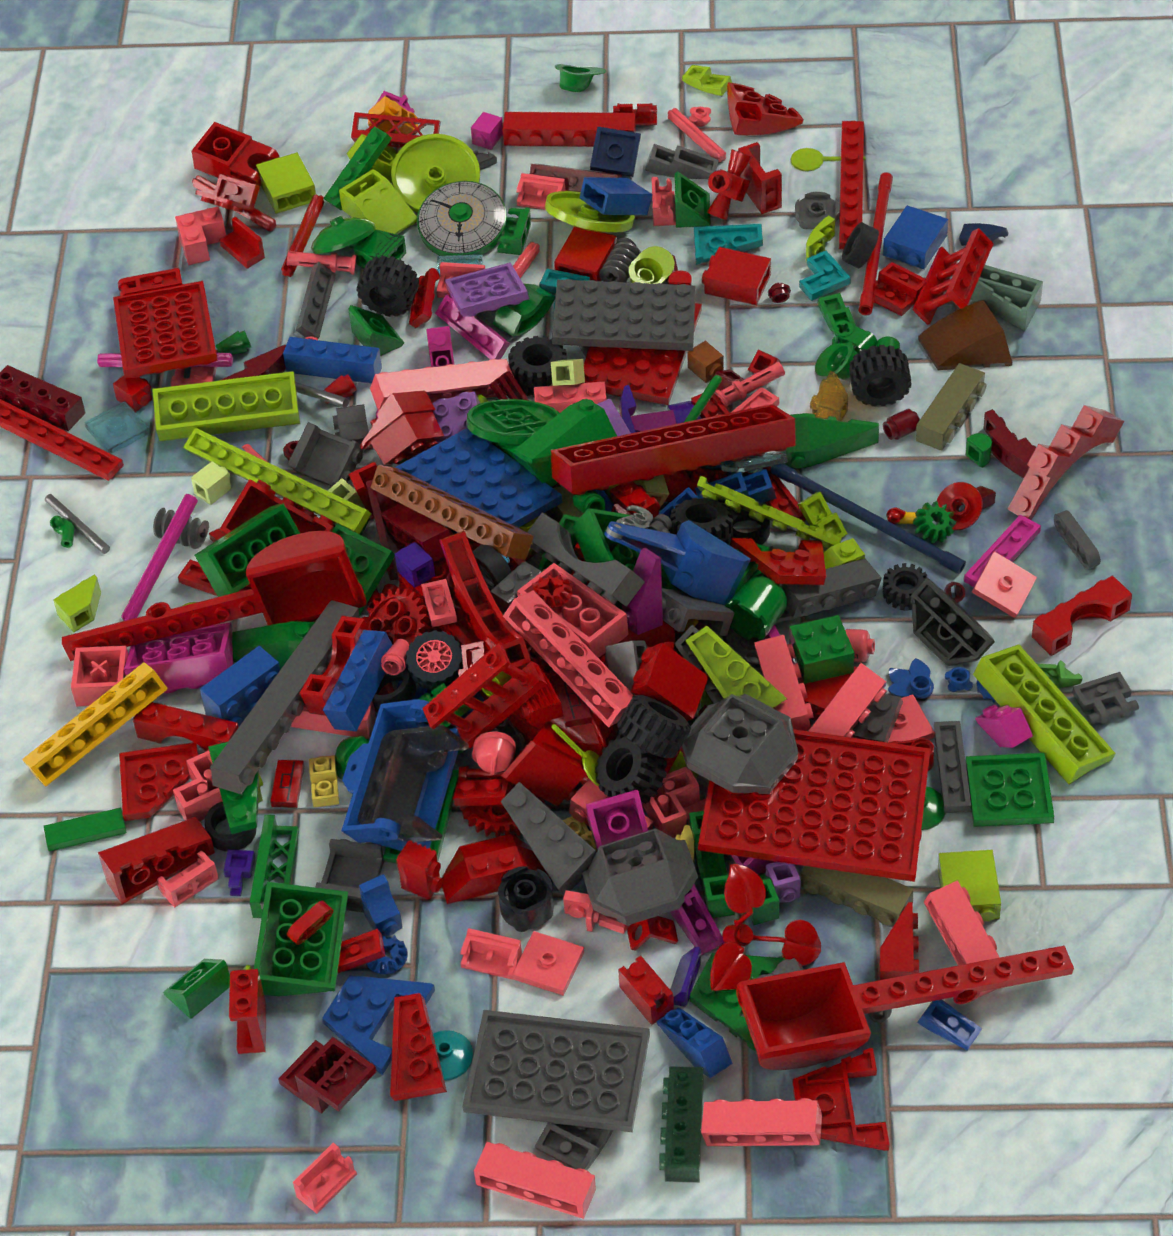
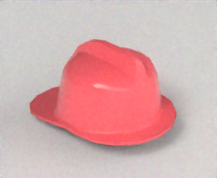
M502 732L483 733L475 739L472 758L482 770L490 772L491 775L505 771L514 760L515 741L511 736Z

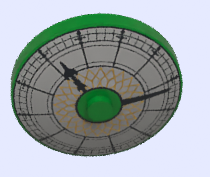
M457 181L443 185L427 196L419 209L417 225L423 243L433 253L447 259L466 260L487 253L499 243V239L504 235L507 227V213L503 200L492 188L478 182Z

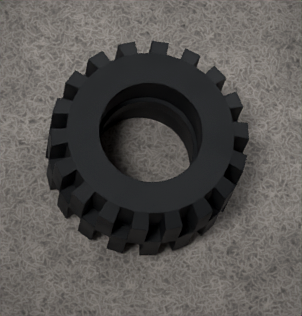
M386 256L374 257L365 265L356 291L358 292V298L362 299V304L367 305L369 310H374L380 315L384 314L388 317L393 315L396 317L400 314H405L411 308L419 288V278H417V273L411 270L412 267L409 264L406 265L402 260H397L391 256L390 258Z
M538 336L524 338V341H518L515 343L516 346H512L508 355L509 367L526 396L533 395L534 397V387L553 386L551 362L567 360L566 349H563V345L552 344V339H548L546 336L542 338Z
M879 345L878 347L870 346L867 350H861L860 354H856L853 357L854 360L850 361L849 373L852 392L858 401H862V404H871L873 407L877 405L882 407L886 406V404L892 405L897 400H902L904 395L909 393V388L912 385L907 356L899 348L895 349L891 345L885 347V345Z
M692 498V500H685L681 504H677L671 511V534L677 535L681 524L689 520L730 545L731 538H733V513L731 508L727 507L723 502L708 498Z
M634 695L617 723L620 731L632 743L651 754L664 758L676 757L691 731V726L681 714L668 705L643 695Z
M620 734L616 737V740L611 739L608 742L609 745L607 747L604 746L602 749L603 753L597 760L599 764L595 768V773L598 774L596 781L600 784L599 789L609 797L638 790L641 803L646 804L650 801L651 796L655 797L658 794L657 790L662 788L664 784L662 781L663 778H666L667 772H665V768L667 767V761L664 760V757H659L643 750Z

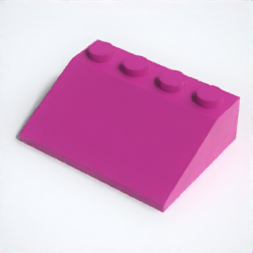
M229 622L133 645L130 647L124 667L125 676L144 662L154 669L168 688L164 693H172L187 687L189 689L200 688L233 665L232 624Z

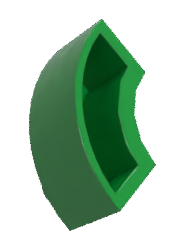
M524 284L528 291L529 299L517 305L509 304L497 309L492 324L511 336L525 334L544 318L556 296L535 284Z

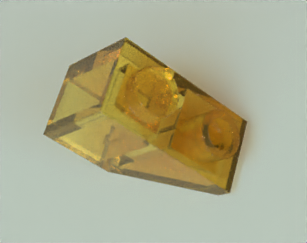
M830 371L827 378L821 381L818 394L813 395L811 399L810 409H812V414H815V418L827 419L828 416L836 417L837 421H843L848 412V394L833 371Z

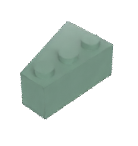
M985 265L971 300H984L991 312L1021 330L1026 331L1041 302L1043 281Z

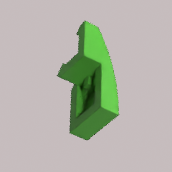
M1061 660L1057 665L1037 664L1058 689L1075 686L1082 682V676L1079 673L1075 675L1066 669V664Z

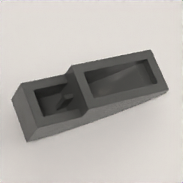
M654 144L645 170L674 178L675 173L678 171L688 179H706L716 171L719 160L677 145L674 151Z

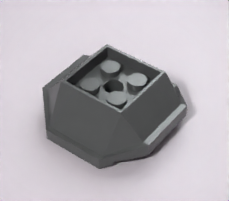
M731 694L718 703L708 705L691 725V731L680 748L688 769L732 793L758 792L759 794H770L798 760V749L791 718L747 694L740 696Z
M656 828L599 846L589 868L582 872L593 910L605 916L617 918L618 922L625 925L680 909L685 900L684 896L690 891L698 878L686 841L676 840Z

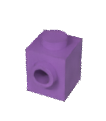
M782 862L767 864L766 876L773 883L779 903H788L800 898V877L795 865Z

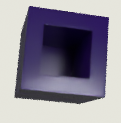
M416 542L395 553L397 571L414 588L435 576L433 559Z

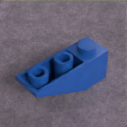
M678 1007L675 1010L669 1011L664 1017L656 1021L657 1025L690 1063L707 1077L712 1078L733 1064L723 1037Z

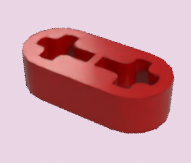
M319 901L289 928L287 936L296 945L302 944L330 919L333 909L326 902Z

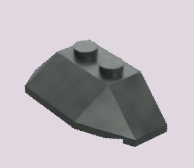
M926 578L910 596L913 633L947 666L978 661L995 642L991 635L972 616L929 578Z

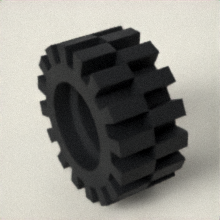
M902 563V567H899L898 564L894 565V570L889 568L887 573L884 574L883 597L884 599L886 598V603L888 605L892 603V607L895 609L899 605L900 610L904 611L905 607L912 610L910 596L927 578L926 572L922 573V568L918 567L915 569L914 564L906 567L907 563ZM900 584H910L915 588L910 590H902L896 586Z

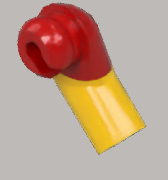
M893 507L887 511L886 517L893 524H913L916 512H906L900 508Z

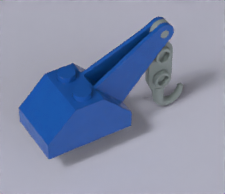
M628 506V511L636 513L609 523L605 532V536L608 539L625 545L639 553L641 549L647 548L661 557L662 567L671 584L695 598L722 605L727 604L733 598L751 560L689 520L681 524L677 535L650 530L648 527L653 521V515L648 510L639 506Z

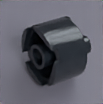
M521 866L508 871L502 877L498 887L500 912L503 919L513 926L516 931L525 932L528 929L537 928L552 918L554 910L552 883L544 871L537 869V871L528 869V866Z

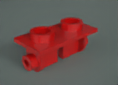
M617 103V106H613V113H635L636 125H657V105H652V103L637 104V109H633V104Z

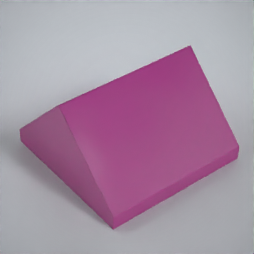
M638 790L586 804L587 819L597 850L599 846L648 831Z

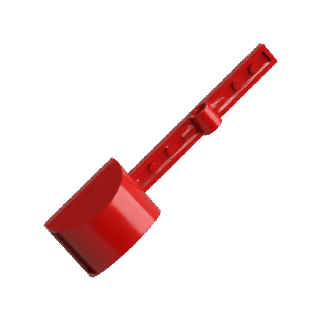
M328 531L305 532L279 540L264 548L251 559L246 569V576L252 589L173 609L170 608L168 603H155L147 609L146 616L63 636L62 645L70 661H74L76 648L129 647L263 613L268 625L290 621L306 622L318 619L331 600L362 608L366 605V597L347 555L342 537Z
M1065 945L853 985L846 964L842 962L741 981L736 986V995L752 1037L760 1066L769 1070H791L839 1058L864 1045L871 1035L864 1014L947 998H953L956 1004H965L975 1000L980 995V992L1072 975L1074 966Z

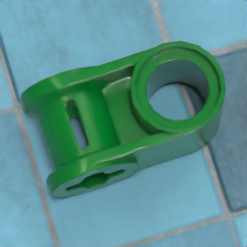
M838 321L833 326L835 337L832 339V345L837 344L838 341L840 343L850 342L854 345V350L858 354L863 349L867 350L870 346L876 347L878 340L871 332L865 331L848 321Z

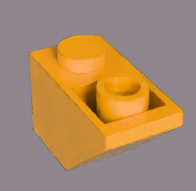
M386 96L368 111L369 114L418 118L414 113L407 111L396 101H392ZM368 119V126H371L372 123ZM384 121L377 127L383 132H388L394 126L390 121ZM405 123L399 128L402 134H409L415 129L411 123Z

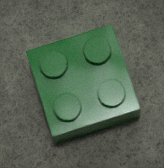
M839 615L789 626V644L792 643L796 657L794 659L799 665L804 684L854 672V651Z

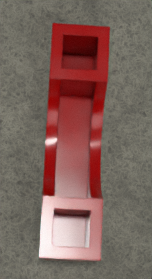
M1113 575L1105 580H1100L1093 587L1079 592L1069 601L1058 604L1050 612L1039 615L1033 621L1032 638L1052 656L1071 645L1072 625L1077 620L1085 617H1100L1111 622L1130 610L1132 593Z
M341 616L331 635L332 655L327 669L322 675L310 674L300 691V696L310 714L326 716L323 708L363 630H369L365 619Z
M154 702L147 705L133 718L137 738L161 744L166 737H183L198 744L205 752L209 750V746L228 742L239 728L237 722Z

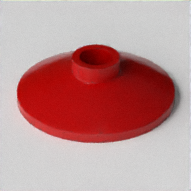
M956 482L948 485L937 498L939 507L947 504L946 511H954L951 519L956 521V525L953 527V530H963L970 527L978 520L982 512L983 501L980 492L973 485L966 482ZM965 505V509L959 512L960 506Z

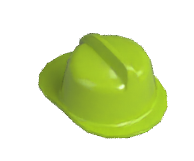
M652 246L646 248L629 266L628 273L631 283H663L674 270L675 262L673 256L663 247Z

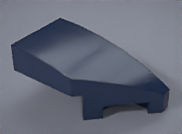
M969 223L963 225L959 241L961 246L967 245L972 231L978 228L992 242L998 237L1005 238L1009 233L1005 227Z

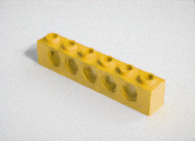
M143 662L22 759L23 762L46 787L168 688L154 669Z

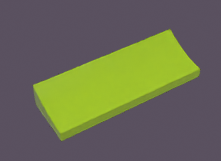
M294 371L153 389L155 424L159 441L189 438L194 428L214 435L300 424Z
M1019 644L981 658L973 673L975 678L1001 707L1009 705L1013 708H1021L1033 734L1029 740L1041 753H1045L1046 759L1068 784L1114 758L1116 753Z

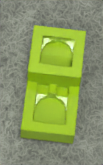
M691 65L682 76V81L688 85L719 96H723L727 91L728 82L732 83L731 76L712 74L711 68L707 66Z
M816 492L797 504L809 525L821 528L841 538L848 534L838 514L830 511L821 492Z

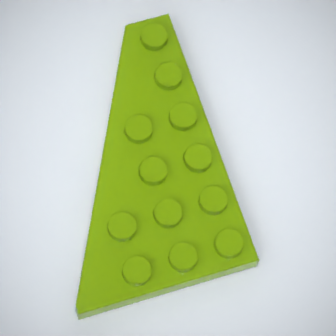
M703 476L699 478L697 486L701 491V495L704 498L725 502L724 504L730 507L732 511L740 513L742 509L749 512V517L760 522H763L764 519L772 521V527L786 532L787 528L796 531L795 536L803 540H810V537L820 540L825 549H829L831 546L842 541V538L813 525L808 526L803 520L765 504L759 506L755 499L717 483L713 487L709 485L707 478Z

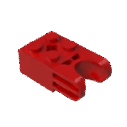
M217 122L210 126L191 150L194 169L217 178L219 174L258 186L262 184L259 173L254 170L256 165L280 158L274 148L252 140L250 135Z

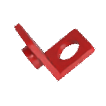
M661 916L633 923L627 928L630 948L634 951L651 937L672 944L678 942L674 921ZM639 926H642V934L636 940V930Z

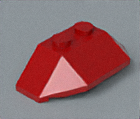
M512 834L459 846L442 876V889L446 903L450 904L498 892L502 877L508 871L517 867L528 866V869L536 871L540 869L547 875L548 873L527 843Z

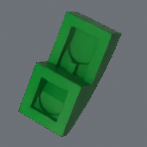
M840 293L818 298L817 303L832 332L834 324L838 321H848L855 325L850 309L845 307Z

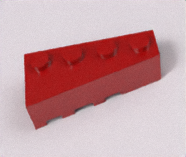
M193 817L100 851L98 855L107 884L121 904H124L158 885L157 879L162 876L167 880L197 862L199 858L198 852L203 851L209 857L215 851L210 835L199 820Z

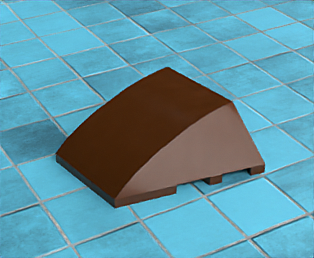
M984 300L970 302L968 306L940 319L918 336L919 342L937 370H952L959 363L966 366L982 364L984 368L990 367V364L1004 363L1005 366H1012L1013 363L1004 330Z

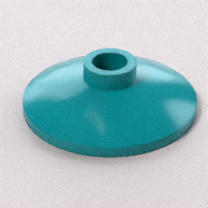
M444 1030L433 1033L444 1080L460 1077L472 1064L474 1054L470 1041L464 1035L455 1031ZM443 1049H449L447 1052H441Z

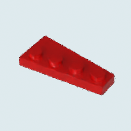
M421 993L395 997L391 1098L394 1101L447 1092L424 997Z

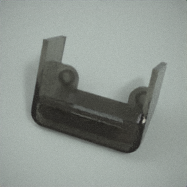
M439 725L435 729L427 726L393 730L387 733L380 743L359 811V823L371 824L377 818H386L397 822L401 826L398 836L400 840L406 842L410 840L412 842L441 840L443 835L425 823L420 817L414 816L426 773L440 769L445 764L449 751L467 750L469 744L444 725Z

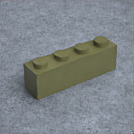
M960 363L957 365L917 423V442L941 451L947 443L952 442L956 429L962 427L968 411H973L977 398L979 396L982 397L986 390L987 384L984 383L985 372Z
M804 866L801 871V887L807 892L814 895H822L837 905L843 904L853 908L858 914L872 916L887 926H894L907 903L913 902L912 888L885 877Z

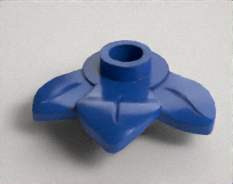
M915 658L909 670L889 669V678L892 685L888 688V691L892 695L903 698L913 694L916 698H927L933 693L934 684L930 679V669L921 660Z

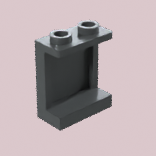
M308 422L288 462V466L297 473L330 486L335 485L341 478L350 484L349 473L354 472L357 464L361 462L364 450H361L358 442L354 440L351 442L321 430L315 424Z
M662 588L664 622L678 632H684L687 621L689 619H697L716 634L727 636L735 612L725 605L692 597L682 590Z
M330 839V855L321 883L317 882L315 888L347 891L346 910L364 913L359 885L380 876L384 863L382 846L370 842L358 843L347 839Z

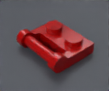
M460 766L459 778L453 797L455 806L503 805L501 801L510 792L512 782L501 776L504 771L491 775L490 772H486L481 768L469 769L468 766ZM501 778V779H491V780H470V779Z

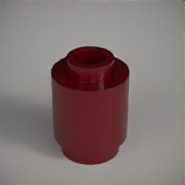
M906 409L888 417L886 422L883 423V430L890 440H898L915 432L920 418L915 411Z

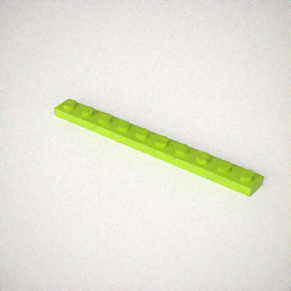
M194 428L183 446L188 452L206 461H213L218 466L225 467L229 472L247 481L251 479L256 483L258 480L271 486L270 489L276 492V495L282 498L286 497L297 505L319 516L323 515L334 523H338L360 534L371 515L368 510L198 428Z

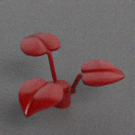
M731 864L724 890L725 901L733 912L745 914L739 919L734 920V925H728L723 930L722 937L725 943L718 948L713 959L710 978L711 990L736 989L739 982L750 979L752 964L750 959L743 955L744 948L742 946H747L751 941L784 943L782 956L785 960L795 958L801 965H807L815 961L821 953L822 945L817 931L808 921L800 919L790 922L785 928V938L753 935V931L748 925L742 924L753 914L752 908L761 907L764 904L766 890L762 879L753 870L743 865Z

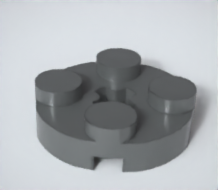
M825 192L807 193L805 198L800 201L798 199L795 203V218L803 229H814L828 215L834 218L835 222L840 216L838 200L835 198L834 201L830 198V194Z

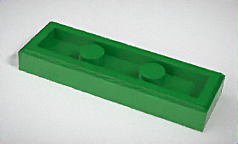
M121 807L44 825L48 851L127 833Z

